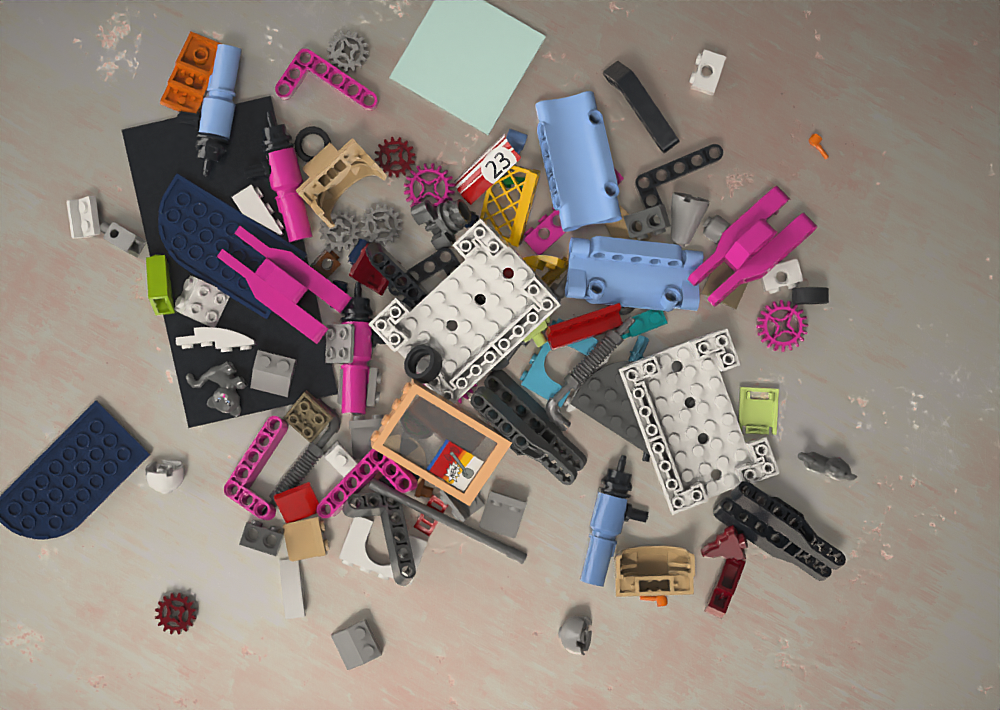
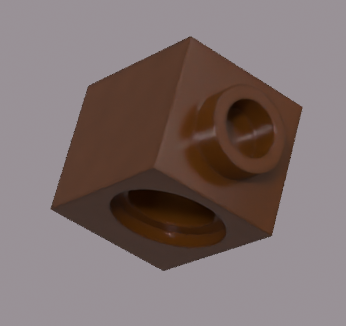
M325 249L310 267L328 279L341 265L338 261L340 257L334 251L328 252ZM331 259V266L323 268V260Z

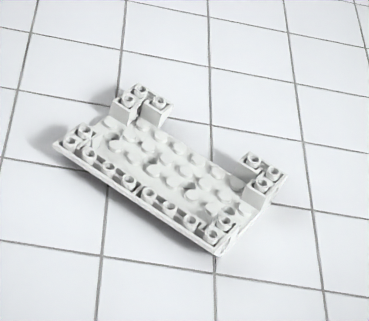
M483 219L478 220L453 244V247L466 260L414 309L398 298H395L369 323V326L394 352L398 351L405 359L411 349L418 345L424 344L435 349L442 357V369L433 381L425 383V385L453 403L459 400L561 305L546 283L506 240ZM505 268L513 269L514 276L512 278L504 276L503 271ZM477 294L485 296L486 302L484 304H478L475 301ZM449 320L457 322L458 328L456 330L448 328L447 323ZM430 354L422 357L416 367L418 373H422L429 366Z
M727 328L705 334L644 357L619 369L672 515L707 502L708 498L734 489L742 481L754 484L780 474L767 437L745 442L720 374V371L723 372L740 365ZM674 361L681 363L682 367L678 372L672 370L671 366ZM688 397H692L695 401L694 406L691 408L685 406V400ZM701 433H705L708 437L707 442L704 444L698 442V436ZM714 469H719L721 472V476L717 480H713L711 477V472Z

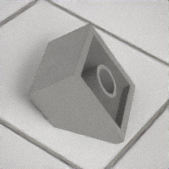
M258 350L250 388L288 397L297 360Z
M366 619L331 635L347 670L363 665L382 655V651Z

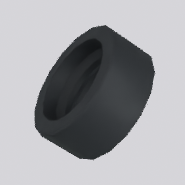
M315 126L302 129L297 134L294 142L295 151L298 156L307 163L315 157L307 155L302 149V141L307 135H319L324 141V147L331 143L328 134L323 129Z
M792 288V304L829 303V288Z
M424 344L418 345L407 354L404 361V369L411 379H415L422 384L430 383L440 374L443 360L441 355L432 347ZM430 354L429 366L425 371L417 374L416 367L422 357Z

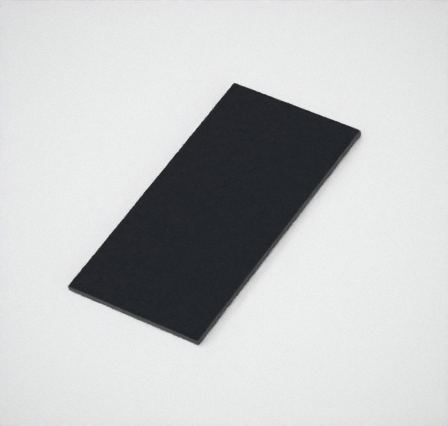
M271 96L235 104L231 133L228 139L229 144H224V146L228 147L227 151L222 155L221 163L212 162L208 177L203 176L204 160L196 158L197 148L195 142L200 140L196 138V135L201 132H199V129H195L194 125L179 123L178 118L175 117L121 130L150 257L153 255L166 256L169 264L174 309L176 307L175 302L181 296L184 290L183 285L190 275L202 280L180 266L169 255L159 234V206L165 191L176 173L240 213L242 212L232 197L250 185L254 189L258 187L264 196L261 198L264 204L268 203L274 211L271 215L275 221L279 219L285 228L283 216L278 210L275 198L277 197V192L271 189L269 178H265L262 175L246 179L243 169L261 164V160L267 159V154L262 153L265 147H261L260 143L262 140L261 130L269 127L266 112L272 111L277 125ZM286 228L282 230V232L284 233L283 236H281V235L277 234L276 232H274V231L268 229L269 231L273 232V233L276 234L277 236H279V237H281L282 239H284V240H286L287 242H289L288 236H287V232H286ZM304 240L290 243L307 253ZM306 257L304 262L309 265L308 257ZM308 289L296 305L322 323L317 296ZM229 297L217 325L213 328L227 329L243 334L255 340L256 345H251L252 349L240 350V347H233V351L221 352V349H216L215 342H212L213 346L201 347L200 343L193 344L194 348L182 349V346L176 345L177 337L195 336L194 328L210 326L177 311L172 314L163 315L188 428L236 418V416L230 413H224L216 408L207 406L208 399L220 388L218 383L208 380L201 388H192L186 380V375L190 373L198 381L211 367L222 365L225 362H232L236 367L235 378L242 376L248 383V386L244 389L236 388L240 396L241 413L237 417L293 405L306 390L316 399L338 394L332 363H325V334L316 344L275 312H272L267 320ZM258 350L297 360L288 397L250 388Z

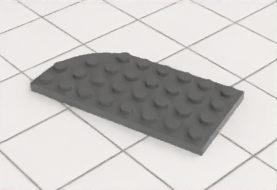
M634 361L615 362L595 371L584 381L570 404L650 455L619 372L620 368ZM692 397L686 398L685 406L687 408L693 407L695 404ZM701 433L698 436V442L700 444L707 442V435Z

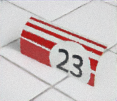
M503 134L454 181L455 187L461 196L472 205L518 162L521 156L512 148L505 134Z

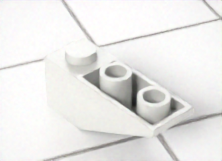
M250 185L232 197L242 214L277 234L284 235L282 232L285 229L279 219L275 221L271 215L274 211L268 203L264 204L261 199L264 196L258 187L254 189Z

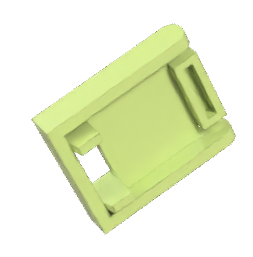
M739 388L738 421L741 432L743 430L742 426H745V433L769 435V427H772V435L777 434L779 389ZM750 391L768 392V400L750 399Z

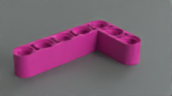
M301 49L296 54L275 86L276 94L281 99L288 100L294 95L310 72L365 110L372 111L378 106V99L375 93L309 49ZM305 54L311 56V60L308 63L301 62V57ZM325 65L327 70L325 73L320 74L317 72V67ZM293 70L300 71V76L297 79L290 77ZM337 75L343 77L340 84L333 83V78ZM282 86L289 87V92L286 95L280 94ZM357 86L359 91L357 94L351 95L348 93L349 88ZM366 97H373L375 99L374 103L370 106L365 105L364 100Z
M271 416L267 419L224 486V493L227 497L263 520L273 519L276 515V508L273 504L252 491L250 487L288 430V423L277 416ZM279 421L280 426L277 430H275L274 425L276 422ZM269 437V444L264 446V440ZM258 453L259 459L254 462L253 457ZM248 470V476L243 478V472ZM237 486L238 491L233 495L232 490ZM252 496L253 501L248 505L247 499ZM265 506H267L268 511L265 515H263L262 510Z
M372 449L319 503L317 513L322 518L335 517L342 510L348 497L352 494H358L379 471L399 492L403 493L415 490L417 479L408 469L383 455V459L380 461L377 457L378 451ZM366 464L370 467L369 474L364 470ZM391 465H395L396 467V473L394 475L390 471ZM353 477L357 480L356 487H353L351 484ZM405 478L409 481L408 488H405L403 485ZM340 491L344 494L342 501L338 497ZM327 504L331 507L330 514L325 509Z

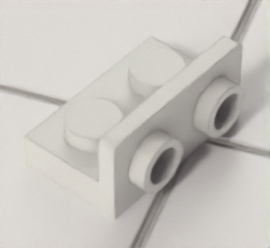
M88 196L78 200H68L67 207L72 238H88L101 234L96 197Z

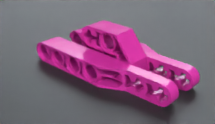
M778 186L772 188L722 233L715 253L688 277L687 280L693 286H697L723 262L735 272L708 297L707 300L714 307L741 284L762 279L768 273V269L771 270L816 230L817 225L803 212L775 236L777 231L767 220L774 214L777 215L779 209L788 200H791Z
M239 226L234 234L260 252L266 259L254 273L224 249L220 251L217 257L246 278L257 300L318 344L328 328L296 304L309 289L341 313L352 297L292 252L269 248Z

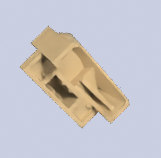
M352 138L339 151L329 143L302 168L310 178L295 191L326 225L332 228L335 226L331 219L332 209L339 197L351 185L367 176L376 175L385 180L387 175Z
M640 546L620 551L614 556L616 597L694 594V554L685 548L674 546Z

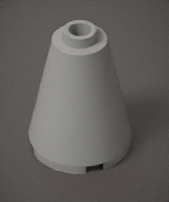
M673 193L671 240L674 241V244L685 247V244H690L709 207V200L701 197L696 198L685 193Z

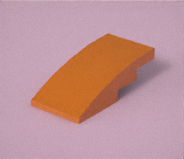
M190 31L175 62V68L168 80L166 90L160 100L161 105L178 112L183 111L196 114L200 110L203 98L206 97L208 92L207 87L210 75L213 73L217 46L221 43Z

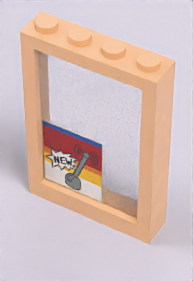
M412 379L410 383L407 382L403 387V394L400 399L396 398L393 402L390 414H386L383 417L380 429L373 432L370 438L371 447L470 506L512 442L507 440L491 425L417 380Z

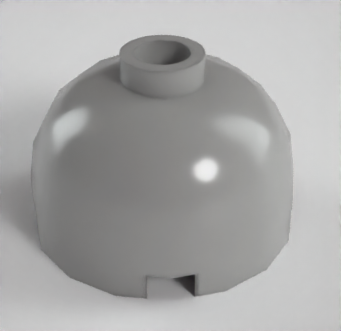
M573 616L564 623L563 627H560L558 636L561 638L562 645L567 651L578 655H585L583 651H588L592 637V631H588V625H592L589 617Z

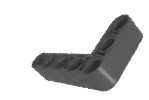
M377 492L350 495L342 507L343 513L351 518L381 516L394 580L400 586L408 585L416 574V568L402 504Z

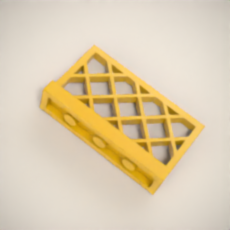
M513 165L508 170V175L501 179L499 178L493 184L495 185L499 182L504 193L495 196L492 191L493 185L486 191L479 220L483 219L486 221L490 219L494 229L506 242L519 247L523 241L541 171ZM518 171L526 173L525 181L518 184L513 175ZM510 176L516 186L507 190L502 180ZM517 188L521 197L514 202L508 192ZM506 194L511 204L502 208L497 199ZM494 201L499 211L491 215L487 206L490 202ZM512 206L516 216L509 220L504 210ZM501 212L506 222L497 226L493 216ZM508 224L511 230L510 237L503 236L499 228Z

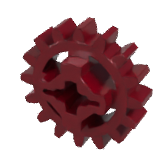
M391 137V142L384 139L385 145L378 144L380 151H375V154L379 158H375L374 161L380 163L378 166L383 168L385 174L389 173V178L395 174L396 178L399 179V174L401 173L406 176L405 171L412 170L410 164H415V161L411 160V158L416 157V154L410 153L414 149L413 146L407 147L409 142L406 140L402 143L401 137L397 141ZM393 145H398L397 149L388 148ZM405 150L408 154L407 162L403 159ZM399 153L398 158L400 160H394L393 162H391V155H396ZM383 154L387 156V162L385 163V165L382 161ZM395 166L401 167L399 170H391Z
M171 593L170 598L168 596L163 597L165 602H158L161 607L155 609L156 612H159L155 619H160L157 625H164V632L170 629V634L172 635L176 630L179 635L182 629L185 632L189 630L187 625H194L191 620L197 618L196 615H193L197 608L191 607L194 601L188 602V595L182 598V593H178L177 597H175L174 593ZM173 601H180L183 605H176ZM165 606H166V608H167V615L164 617L163 612H164V608H165ZM174 610H175V611H177V610L180 611V613L178 614V617H177V616H175V617L172 616V614L174 613ZM188 610V619L185 621V611ZM168 622H176L179 626H172Z

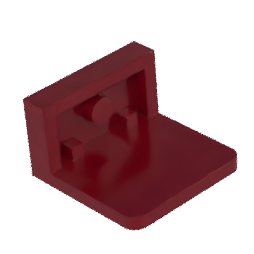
M367 243L361 250L356 263L352 265L349 276L382 296L388 287L389 281L372 266L365 252L366 247L370 244Z

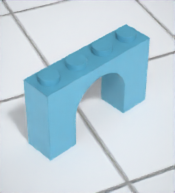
M558 318L557 321L553 320L551 325L563 322L564 320ZM591 337L567 346L586 356L589 355L591 349L594 350L593 347H596L599 340ZM547 342L540 347L541 350L538 355L534 353L529 362L532 364L530 370H525L519 380L523 381L521 384L523 387L549 400L563 386L551 380L545 372V357L551 350ZM570 391L558 402V406L560 408L565 402Z

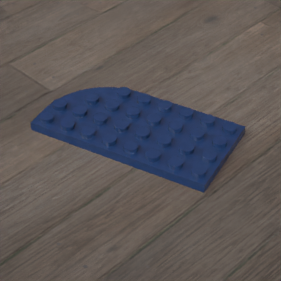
M177 173L162 197L158 211V228L161 240L169 255L189 272L217 287L218 290L268 320L273 311L255 298L246 278L220 260L217 255L224 249L254 273L257 271L266 257L234 234L239 226L269 248L290 251L302 261L305 260L308 254Z
M96 400L0 496V523L19 536L37 540L52 539L66 535L78 528L151 454Z

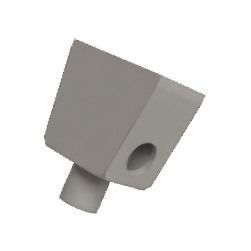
M104 221L100 225V232L105 234L103 237L105 240L138 258L147 243L146 240L115 222L109 224Z

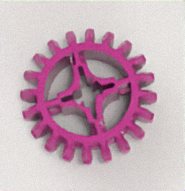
M424 163V170H421L418 165L416 166L418 173H415L414 170L410 171L413 178L406 176V180L410 181V184L404 183V187L409 188V190L404 191V195L410 194V197L406 198L407 202L414 201L410 207L421 203L426 197H433L438 201L432 204L434 208H437L440 203H445L446 200L453 201L448 195L455 194V191L449 190V188L455 187V183H448L453 177L448 176L446 178L448 170H444L441 173V165L435 170L434 163L431 164V169H428L427 163ZM435 174L438 177L432 181H426L421 176ZM416 180L422 186V191L417 198L413 191ZM442 180L445 183L443 197L436 191L437 186ZM423 183L428 186L434 185L433 190L436 196L431 192L425 193L424 190L426 188H424L425 185Z
M783 300L779 301V306L774 301L772 302L773 308L769 305L765 306L768 311L767 313L763 310L760 311L764 318H757V321L762 322V325H756L757 329L762 328V332L757 333V335L761 336L764 334L765 337L761 342L764 343L768 340L767 348L774 344V351H777L779 346L781 352H785V346L791 351L793 350L792 343L795 347L799 346V343L796 341L797 339L802 342L804 341V338L800 335L808 333L802 330V327H808L807 323L802 324V320H806L807 316L800 317L803 309L796 312L797 304L790 308L791 301H787L786 306H784ZM778 310L788 312L782 319L771 315ZM792 316L796 319L797 331H794L790 326ZM768 320L774 325L772 336H770L767 330ZM780 321L782 323L785 321L784 326L787 330L782 329V331H779L780 326L777 322ZM782 333L793 337L787 342L777 341V338Z

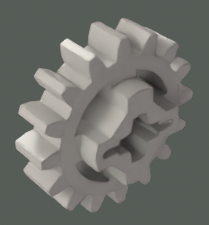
M350 30L347 31L346 35L340 31V37L333 35L335 41H329L328 43L332 47L327 48V52L331 53L327 56L328 59H334L331 64L333 66L338 65L339 70L343 67L346 73H348L349 68H352L353 72H355V66L362 68L360 62H366L367 59L364 55L369 54L367 50H364L368 47L367 43L362 44L364 38L360 37L358 39V33L355 32L351 35ZM347 39L354 40L358 44H351ZM341 42L340 48L335 51L336 46ZM345 44H346L347 47L351 50V51H350V57H351V59H349V57L347 56V54L344 53V52H345ZM360 53L359 58L354 61L356 54ZM338 59L347 60L348 64L342 63Z
M377 204L376 210L370 207L371 213H364L366 220H361V223L365 224V226L361 230L367 231L364 237L370 236V243L376 240L377 243L383 242L387 246L388 240L393 243L394 236L399 238L397 230H402V227L398 226V224L402 223V220L397 219L399 216L398 212L393 214V207L387 210L386 204H384L383 208H380ZM377 213H384V215L381 217L373 216ZM391 217L394 220V229L389 224ZM374 220H376L377 222H383L384 220V224L389 230H387L386 228H381L379 230V226ZM369 221L374 225L372 233L369 230ZM383 233H388V234H390V235L387 236V237L379 238L380 234H383Z
M338 210L336 215L333 211L331 212L332 221L336 219L335 226L329 228L325 222H320L323 229H319V232L324 234L320 239H326L324 245L328 246L331 244V250H334L335 247H338L339 252L342 251V247L349 250L348 245L355 246L353 240H359V237L356 235V233L361 232L360 229H356L359 222H353L355 216L352 215L349 218L348 211L344 215H342L341 210ZM343 219L349 221L352 227H346ZM338 226H341L342 229L346 230L345 232H341V236H338L337 232H334L338 229ZM328 235H333L336 238V243L332 242ZM347 235H351L350 239L343 243L344 238Z

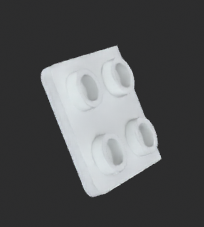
M190 275L183 285L184 290L181 296L175 302L176 307L174 310L213 328L217 325L230 296L218 290L217 287Z

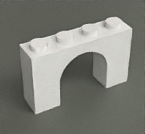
M355 517L339 559H342L343 564L351 567L353 564L361 566L360 570L364 572L379 573L378 577L389 580V577L394 579L391 564H379L372 560L367 552L366 542L374 520L366 517ZM410 534L409 540L417 571L428 541Z

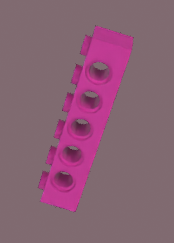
M614 168L617 183L619 185L624 180V178ZM554 207L552 208L554 212L549 216L545 214L538 221L540 224L535 229L531 227L524 233L525 238L523 241L536 255H542L566 233L562 230V226L553 224V218L559 216L560 213ZM541 229L549 231L547 239L539 237L538 232Z

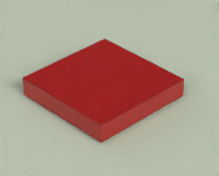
M310 482L273 496L286 524L317 514L319 501Z

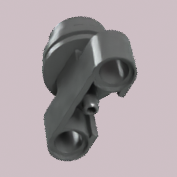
M461 199L440 203L437 206V211L429 200L411 207L412 217L417 224L425 223L427 225L425 230L433 233L434 236H432L431 243L437 251L453 246L456 242L454 234L463 230L465 225L471 222L470 210Z

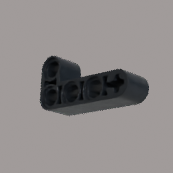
M443 248L407 271L409 273H417L419 276L417 281L421 284L442 270L449 276L451 270L461 264L451 249ZM448 252L451 254L449 262H443L440 259L442 253ZM428 262L434 263V271L426 272L424 270L425 264ZM389 282V292L393 296H401L400 292L392 291L394 286Z

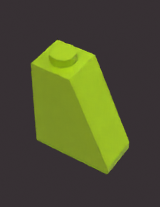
M153 255L152 257H146L148 299L155 315L175 313L169 264L166 256Z

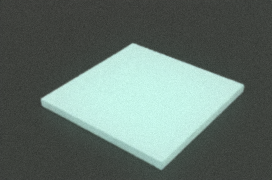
M434 0L389 79L482 133L489 135L546 36L484 0Z

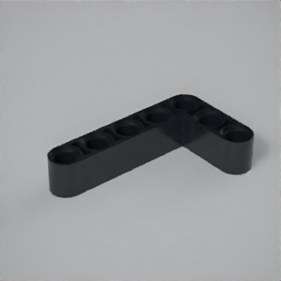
M616 61L602 72L606 80L623 94L656 145L664 154L680 142L631 69Z
M718 144L709 145L639 175L634 185L644 210L663 204L657 192V187L718 162L724 153L722 147ZM716 149L719 152V157H710L709 150ZM698 156L701 159V165H693L692 157ZM681 164L684 167V171L676 173L674 165ZM658 171H663L666 174L664 181L656 178ZM644 178L648 181L649 186L641 188L638 181ZM648 196H653L656 199L654 206H649L646 203Z
M373 242L366 247L365 252L372 266L405 297L402 302L414 309L429 294L381 244Z

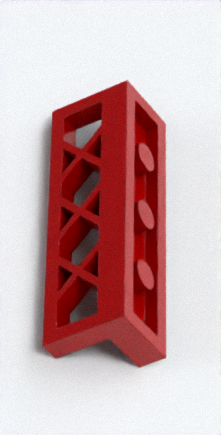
M620 303L548 326L545 335L551 350L606 333L611 328L613 330L618 329L623 324L619 314L621 310Z

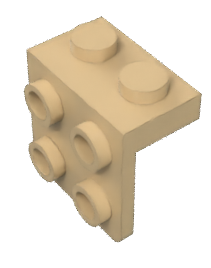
M320 516L283 525L282 528L290 561H298L316 556L320 557L328 554L327 551L330 550L328 539H324L323 532L326 529L324 520H320Z

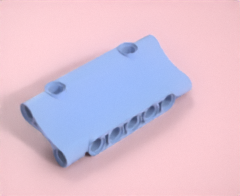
M586 91L570 97L543 100L536 103L535 106L539 120L537 126L538 139L553 207L556 211L560 212L559 217L562 230L570 232L585 225L613 223L621 220L622 216L617 198L619 187L603 116L597 109L594 92Z
M596 236L590 240L571 237L565 297L586 299L591 304L614 305L620 303L622 307L667 312L673 309L697 311L700 302L699 284L693 286L687 279L703 263L704 255L702 251L682 250V247L676 244Z

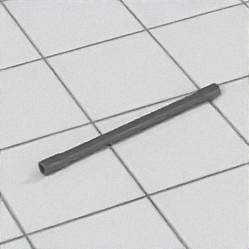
M372 478L368 486L369 489L404 504L505 554L516 562L523 564L526 560V553L510 547Z

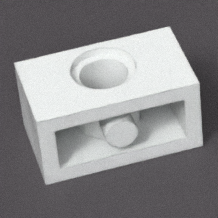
M705 49L702 54L699 53L695 62L698 65L697 71L692 72L689 81L692 83L691 89L713 96L726 56ZM705 67L709 68L712 72L711 76H704L702 69Z
M798 259L777 264L771 270L768 269V273L761 279L764 292L769 291L770 294L781 291L780 287L788 286V289L798 287L799 282L803 281ZM778 272H783L786 275L784 282L777 280L776 275Z

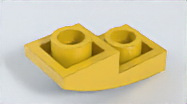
M546 255L522 258L534 272H536V269L543 271L544 267L553 270L556 267L563 268L565 262L560 258Z

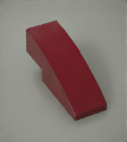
M734 558L725 560L708 599L705 612L721 619L723 618L737 588L746 563L745 561H736Z

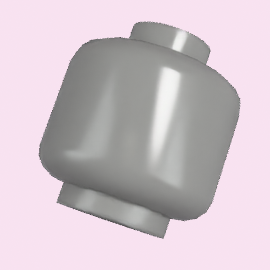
M719 215L713 218L709 216L703 224L705 227L703 234L716 244L719 243L722 233L731 225Z

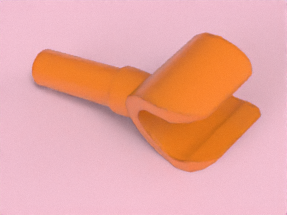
M813 134L809 139L810 145L817 148L824 159H827L829 156L819 144L822 138L818 134Z
M665 595L640 596V600L657 601V607L668 604Z

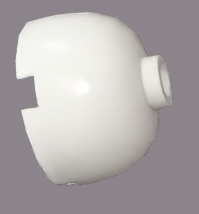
M162 460L163 464L156 465V462H152L145 467L146 478L151 488L161 491L163 494H169L182 484L184 466L180 461Z

